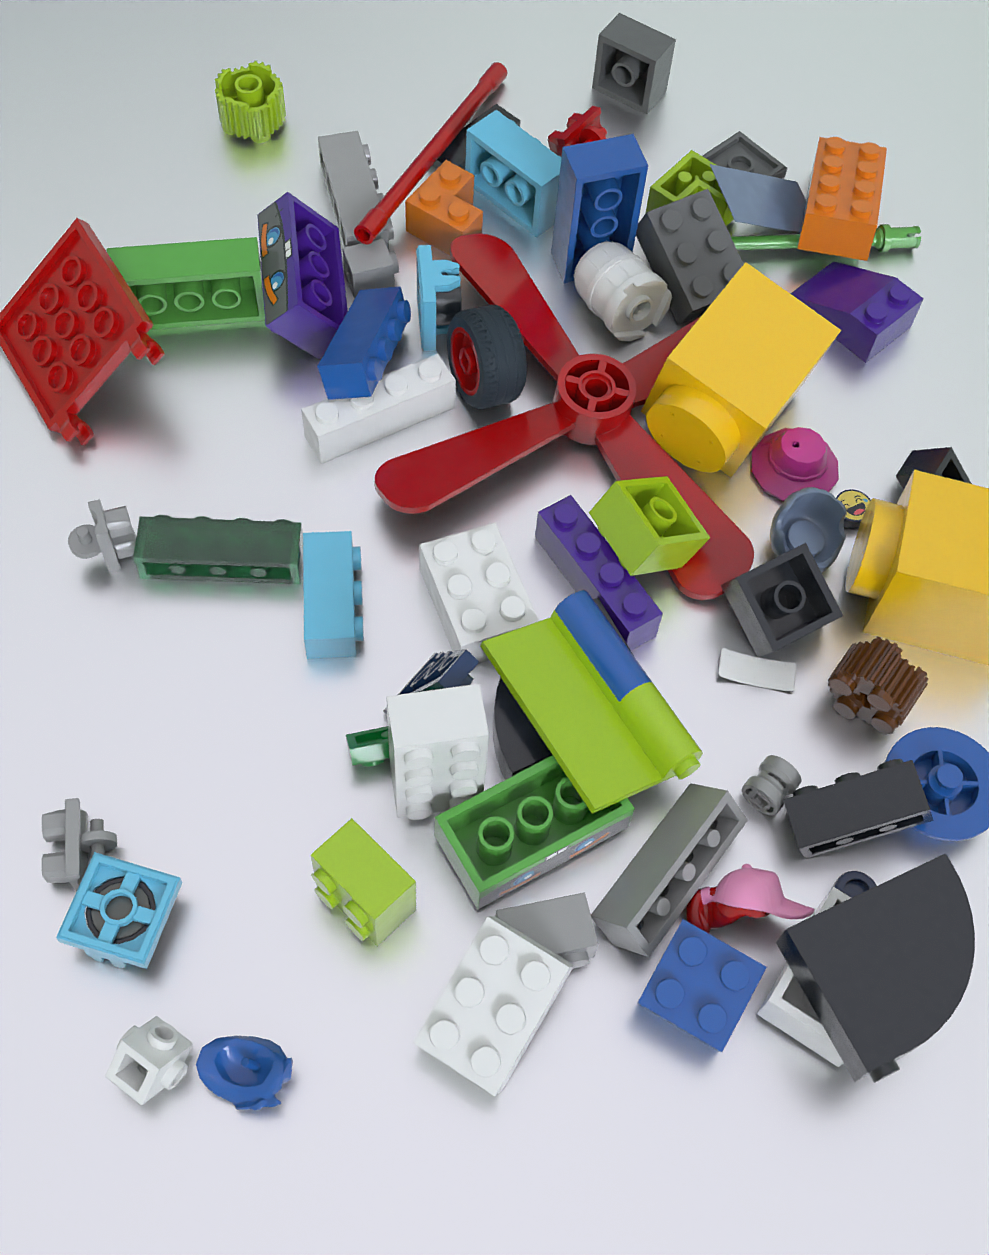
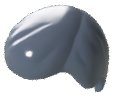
M815 487L803 488L789 495L778 508L772 520L770 543L773 552L780 556L806 543L821 573L828 569L835 562L846 539L844 519L847 511L844 504L836 499L832 493Z

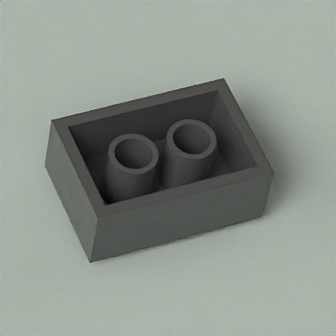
M708 189L651 210L638 223L636 237L653 273H656L665 281L667 289L671 292L670 309L678 325L702 316L744 265Z

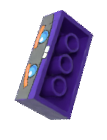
M286 192L257 214L265 325L273 333L282 336L295 344L299 349L305 350L320 359L323 357L348 312L339 228L291 193Z

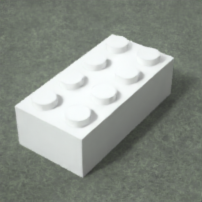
M480 684L386 696L390 772L397 818L407 816L408 819L412 820L424 819L431 816L433 812L449 810L484 791L489 730Z

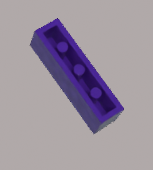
M572 495L538 511L535 538L575 592L584 590L589 593L592 599L599 597L631 651L655 638L663 616L662 611L635 576H630L628 571L620 564L619 558L610 544L600 534L597 527Z

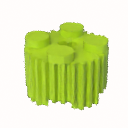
M254 61L253 63H248L247 68L243 66L239 70L234 68L233 72H231V68L222 69V73H218V78H215V93L223 131L231 135L237 134V137L244 136V139L251 137L256 143L269 141L271 134H274V130H279V126H283L286 116L283 84L280 82V78H277L275 73L272 74L271 65L265 66L264 62L259 64L257 61Z

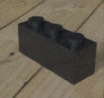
M902 759L889 760L880 764L877 767V771L860 775L858 772L847 773L834 780L835 784L819 789L815 785L805 786L795 790L792 793L793 797L783 799L798 849L805 859L934 821L913 760L903 762Z

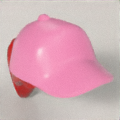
M744 864L741 869L734 870L725 875L716 887L698 889L686 908L688 922L708 934L711 930L732 924L744 916L758 919L772 914L785 919L797 920L811 916L815 910L812 907L785 898L779 877L775 872L752 868L750 864Z

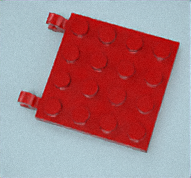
M79 218L74 220L0 312V346L48 429L61 433L68 442H71L76 436L83 446L91 440L94 433L90 426L81 420L77 414L129 353L132 352L138 360H141L146 355L153 365H156L165 354L161 346L147 334L154 324L90 225Z

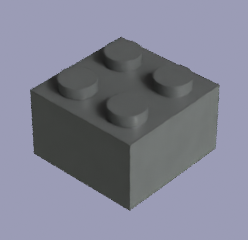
M618 13L599 34L592 88L648 114L667 91L676 39Z

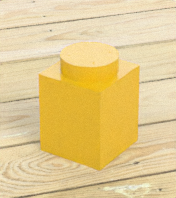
M745 262L668 356L641 410L646 415L647 425L652 436L670 456L683 465L708 473L721 470L732 478L804 384L841 330Z
M914 470L897 504L876 498L871 499L855 538L845 584L846 592L869 598L863 626L864 633L989 665V488Z

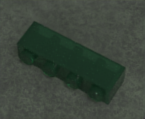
M168 515L140 516L133 559L139 577L143 579L301 584L303 563L302 523L285 519L252 521L248 518L225 520L212 519L206 516L195 518H172Z

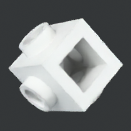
M155 1016L140 1028L137 1026L131 1027L122 1036L105 1077L140 1105H143L162 1089L171 1090L180 1082L188 1069L184 1061L193 1043L177 1032L173 1026Z

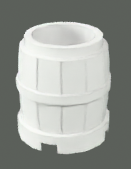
M607 241L595 245L581 257L575 269L574 280L577 292L586 302L587 307L597 317H600L605 322V326L621 341L629 342L645 336L646 333L643 330L651 323L656 327L669 310L672 295L667 289L665 281L656 273H652L648 265L638 255H635L620 243Z

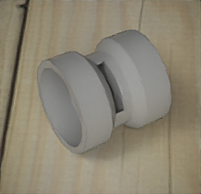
M769 755L758 768L759 774L750 777L741 790L745 799L755 809L766 815L774 816L783 807L784 797L792 794L799 787L802 779L792 764L781 757Z

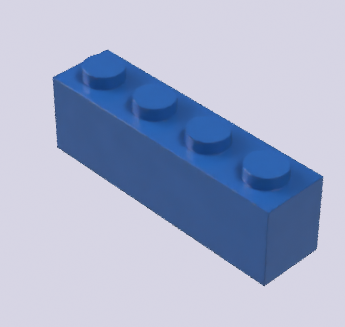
M401 286L359 290L318 364V370L328 400L372 396L378 382L382 380L383 372L388 361L392 359L393 351L398 341L401 340L407 323L411 320V307L408 300H404Z

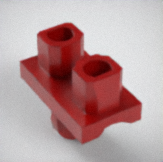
M592 106L584 114L574 113L569 117L567 129L564 132L555 130L548 136L550 150L562 157V148L565 146L606 139L607 130L600 124L601 108Z

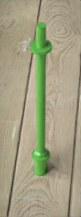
M880 224L876 229L872 246L878 252H888L890 248H918L921 236H914L921 233L920 227L891 228L889 224ZM800 234L731 236L737 250L798 248Z

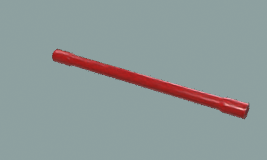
M494 62L481 76L474 89L379 203L355 227L354 235L359 242L368 245L374 241L396 209L490 94H493L506 79L508 72L502 63Z

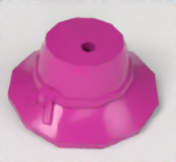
M783 428L764 436L752 450V474L762 491L783 502L792 493L807 487H815L830 492L839 480L837 458L821 435L810 428Z

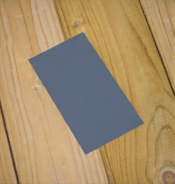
M710 164L735 222L801 232L806 199L798 182Z

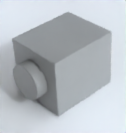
M384 239L374 240L368 245L361 243L342 248L344 274L354 298L359 290L395 287L394 274L399 273L398 260L394 251H388Z

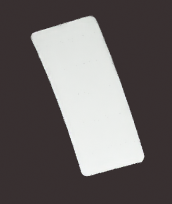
M722 648L718 675L752 686L794 691L797 664L758 658Z

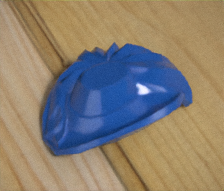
M237 1035L216 1038L202 1047L196 1062L199 1078L210 1091L232 1102L236 1110L253 1109L258 1111L262 1107L281 1105V1101L275 1097V1094L281 1090L282 1084L287 1083L291 1079L293 1066L292 1057L287 1058L282 1048L273 1041L255 1036Z

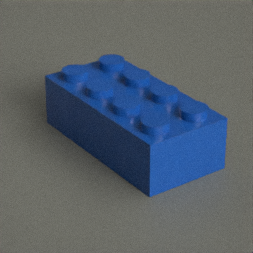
M634 134L562 148L551 254L564 284L575 282V269L581 257L599 243L607 241L620 243L633 252L648 171V163Z

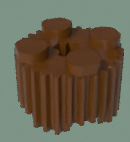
M877 636L871 643L865 641V643L861 641L858 644L854 643L828 679L829 691L834 694L833 698L836 699L833 708L844 718L854 719L858 716L860 720H865L867 724L870 725L871 723L878 732L885 735L893 734L895 729L902 725L928 685L927 672L923 671L919 666L914 670L915 666L909 665L907 659L901 658L903 650L898 647V644L895 642L892 644L888 639L884 641L881 637Z

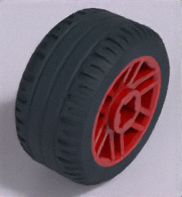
M486 305L456 313L448 327L447 355L451 374L456 380V387L462 398L477 409H485L515 401L521 395L526 383L527 359L523 339L513 317L498 305Z

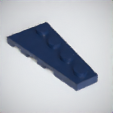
M467 649L455 650L454 652L448 651L446 654L444 652L434 653L397 695L470 685L474 678L469 673L476 667L479 661ZM387 707L383 710V712H384L386 715H387Z

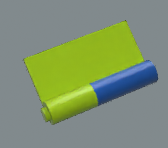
M578 591L565 598L557 605L550 618L482 641L480 647L592 814L674 776H677L679 780L684 779L701 766L698 760L703 754L702 750L587 591Z

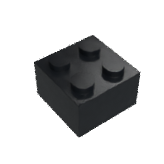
M806 543L721 585L757 657L775 652L843 616Z

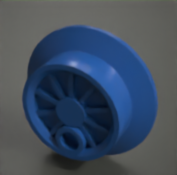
M928 727L912 731L895 743L888 753L885 762L893 759H902L903 762L913 760L934 820L911 827L912 829L938 840L962 841L974 838L989 828V752L981 744L961 732L941 727Z

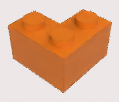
M445 160L405 200L406 231L450 255L451 243L455 238L482 233L483 211L473 206L474 175Z

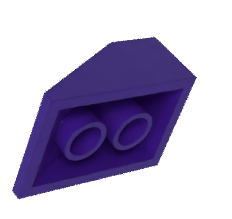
M835 261L790 293L838 327L841 332L836 337V340L865 363L912 326L924 299L896 277Z

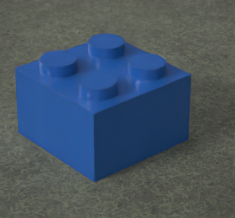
M682 919L637 1004L718 1052H723L767 967Z

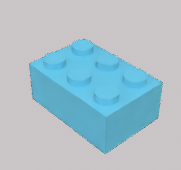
M495 110L467 129L465 170L474 175V189L535 237L540 236L551 228L555 221L561 157L544 146L537 138L532 137L520 128L513 120L508 119L498 110Z

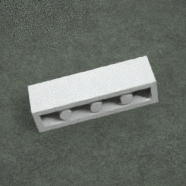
M437 353L383 375L382 380L378 382L371 397L330 400L327 398L302 408L305 438L320 463H325L455 408L456 380Z

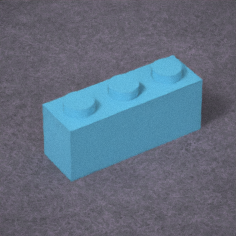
M352 531L303 533L304 643L307 659L356 657V641H364L363 616L355 617V605H363L362 581H354V571L362 570L361 546L353 547Z

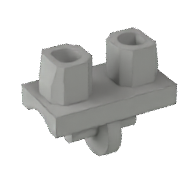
M100 499L90 501L88 506L95 526L88 524L76 527L68 537L69 548L76 557L83 559L93 558L102 552L110 574L122 571L119 559L140 554L127 508L122 506L104 511Z
M79 798L65 799V809L42 814V834L45 841L65 840L64 852L43 854L42 876L47 883L69 882L73 889L77 891L88 867V853H91L92 858L94 852L104 855V852L115 849L117 847V835L110 831H104L103 819H92L90 821V831L88 832V814L80 809Z

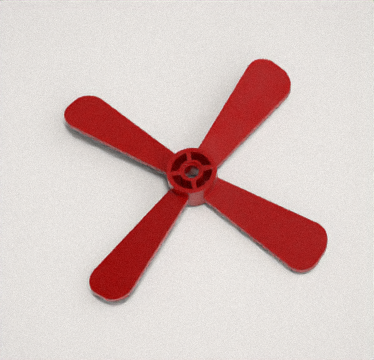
M483 233L463 235L455 238L450 248L452 262L459 264V271L489 305L501 306L513 317L520 330L524 345L557 381L553 401L547 405L386 461L378 468L375 474L374 486L378 495L389 507L396 511L409 514L426 512L564 435L582 444L597 445L617 481L668 476L710 539L682 568L667 571L677 588L690 598L709 600L724 594L721 587L722 584L750 571L752 567L754 548L750 539L630 415L632 408L645 404L668 356L699 318L623 364L610 356L602 354L579 355L519 257L509 244L498 237Z

